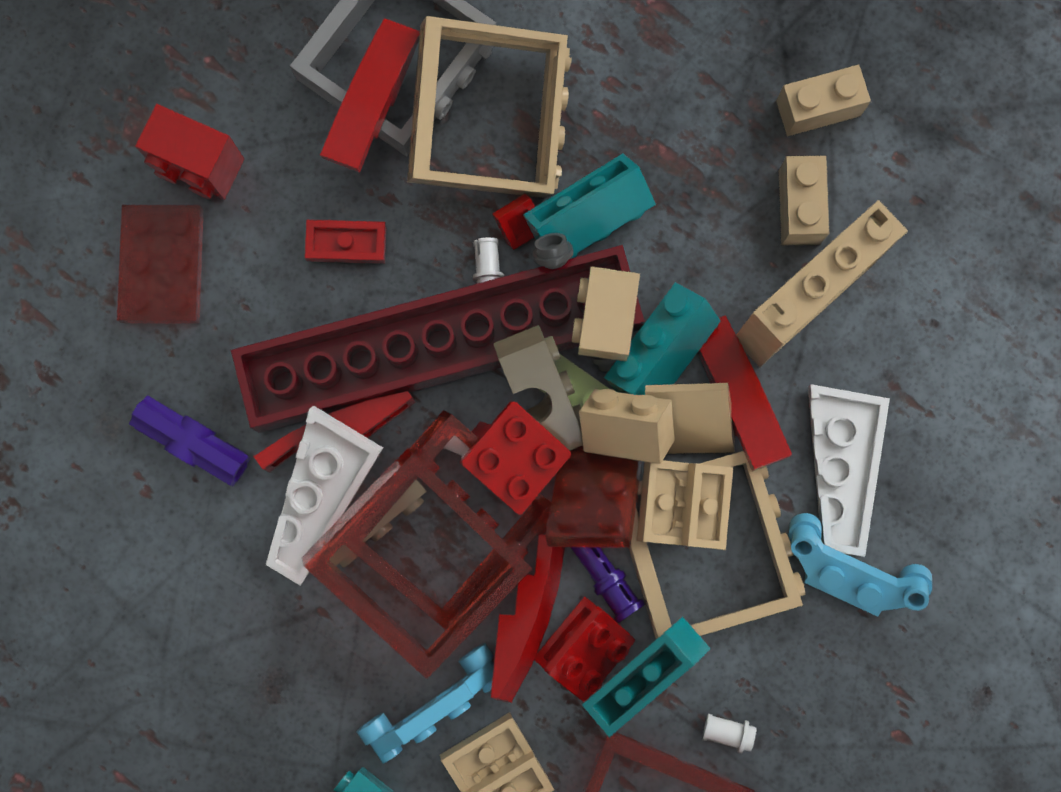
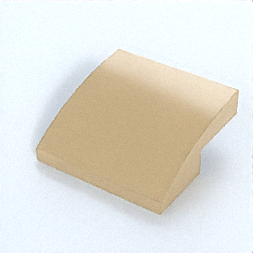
M728 383L645 385V395L668 399L672 402L675 441L667 454L735 452V437L731 419L732 403Z
M664 460L661 464L645 462L637 541L726 550L733 468Z
M510 712L440 754L443 765L460 792L554 791L548 776Z

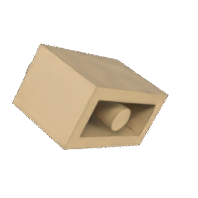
M855 65L783 85L776 102L786 134L791 136L860 117L870 104L871 99L860 65Z
M786 156L779 168L781 245H820L829 235L826 156Z
M591 267L589 279L581 278L577 302L585 303L583 319L575 318L572 342L580 343L578 355L627 361L637 301L639 273Z
M594 389L579 411L584 452L661 464L675 441L672 402L668 399L655 398L651 395L620 393L611 389Z

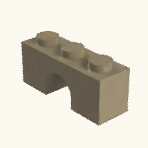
M537 325L493 343L513 394L528 388H539L546 392L539 404L526 411L567 449L572 450L582 446L583 440L579 415L581 406L579 404L572 407L568 396L574 394L575 391L567 371L565 370L560 373L557 371L554 361L561 359L553 336L544 338L540 326Z

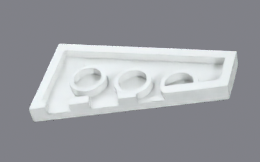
M810 384L808 386L818 511L819 520L822 524L821 541L823 544L846 555L865 557L890 399Z
M312 406L308 412L306 428L299 444L292 478L288 483L283 510L278 519L266 562L268 567L300 586L383 449L380 445L315 406Z

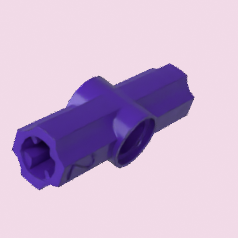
M148 395L138 403L132 412L129 425L133 426L134 429L165 446L164 450L193 467L199 466L232 487L241 479L248 468L251 457L246 455V453L216 437V433L187 415L181 416Z

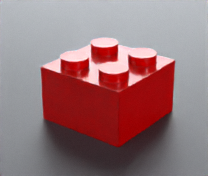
M157 103L135 145L145 157L144 163L155 169L154 174L172 184H176L179 179L190 185V191L209 200L212 195L225 200L245 160L229 135Z

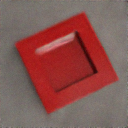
M526 194L521 195L492 213L504 239L513 250L534 238L523 214L535 208L532 199Z

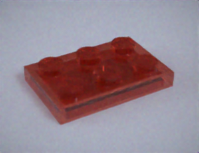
M122 205L117 321L120 323H199L203 208L200 205Z
M583 445L570 450V458L556 474L545 535L548 547L631 548L642 461L584 452Z

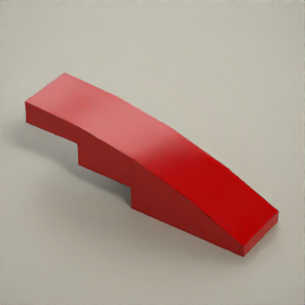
M386 18L383 19L334 119L320 153L323 159L357 172L361 171L373 138L377 139L390 105L394 106L419 42L420 31Z
M725 315L719 317L721 322L698 351V355L710 383H728L732 403L731 419L734 436H738L753 472L792 456V453L760 381Z
M405 391L365 400L328 415L369 438L416 402L410 393ZM306 425L288 433L253 456L260 467L270 473L296 454Z
M539 535L535 575L519 574L515 615L499 614L491 698L512 703L534 662L547 630L560 584L566 545L555 535Z

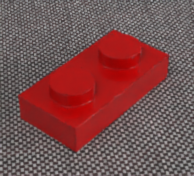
M306 220L305 260L307 262L385 264L387 225L385 222Z

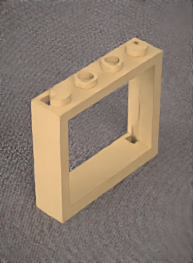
M426 16L420 24L407 182L515 195L526 194L541 198L553 195L554 189H558L559 177L562 176V168L557 165L558 150H562L565 141V127L560 126L561 111L566 110L569 96L568 87H563L564 73L569 71L572 60L569 57L570 48H567L568 35ZM441 39L546 53L535 182L430 170Z
M878 200L752 313L736 334L744 351L761 367L870 269L908 230Z
M744 451L700 463L732 468L740 465L744 466L784 597L691 624L692 628L699 636L803 606L800 596L805 595L804 584L799 572L793 573L788 557L793 556L791 542L786 533H780L776 518L781 517L779 504L774 494L768 495L764 479L769 478L767 466L752 472ZM642 480L612 490V495L643 599L646 603L655 639H657L672 625L647 542L637 541L639 515L633 497L642 494Z

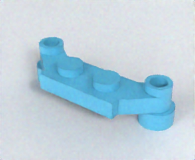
M801 513L791 519L788 536L791 542L792 553L798 557L806 572L804 583L877 617L881 611L908 607L911 610L918 611L927 607L929 595L933 589V581L930 570L920 564L908 565L901 570L899 578H896L823 544L821 541L822 524L816 516L809 513Z
M486 643L480 644L458 661L467 674L461 680L397 724L392 726L383 712L361 726L356 731L365 745H371L382 763H386L403 750L402 744L405 745L412 739H414L416 744L420 743L437 730L434 725L436 722L447 715L451 720L458 717L471 707L468 700L473 698L478 691L482 689L484 693H487L492 689L493 653Z

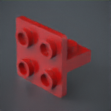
M511 401L491 424L480 421L470 434L477 441L462 457L460 464L510 509L521 515L570 458L571 451L517 402Z
M584 596L536 654L534 661L552 678L585 702L601 688L604 679L616 664L625 659L630 647L635 642V638L603 609Z

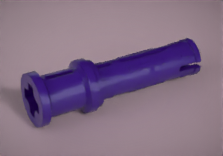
M573 506L552 520L595 582L593 586L595 594L597 596L602 595L615 614L614 620L617 623H620L646 605L643 599L636 597L625 581L627 576L625 572L621 571L620 568L615 569Z

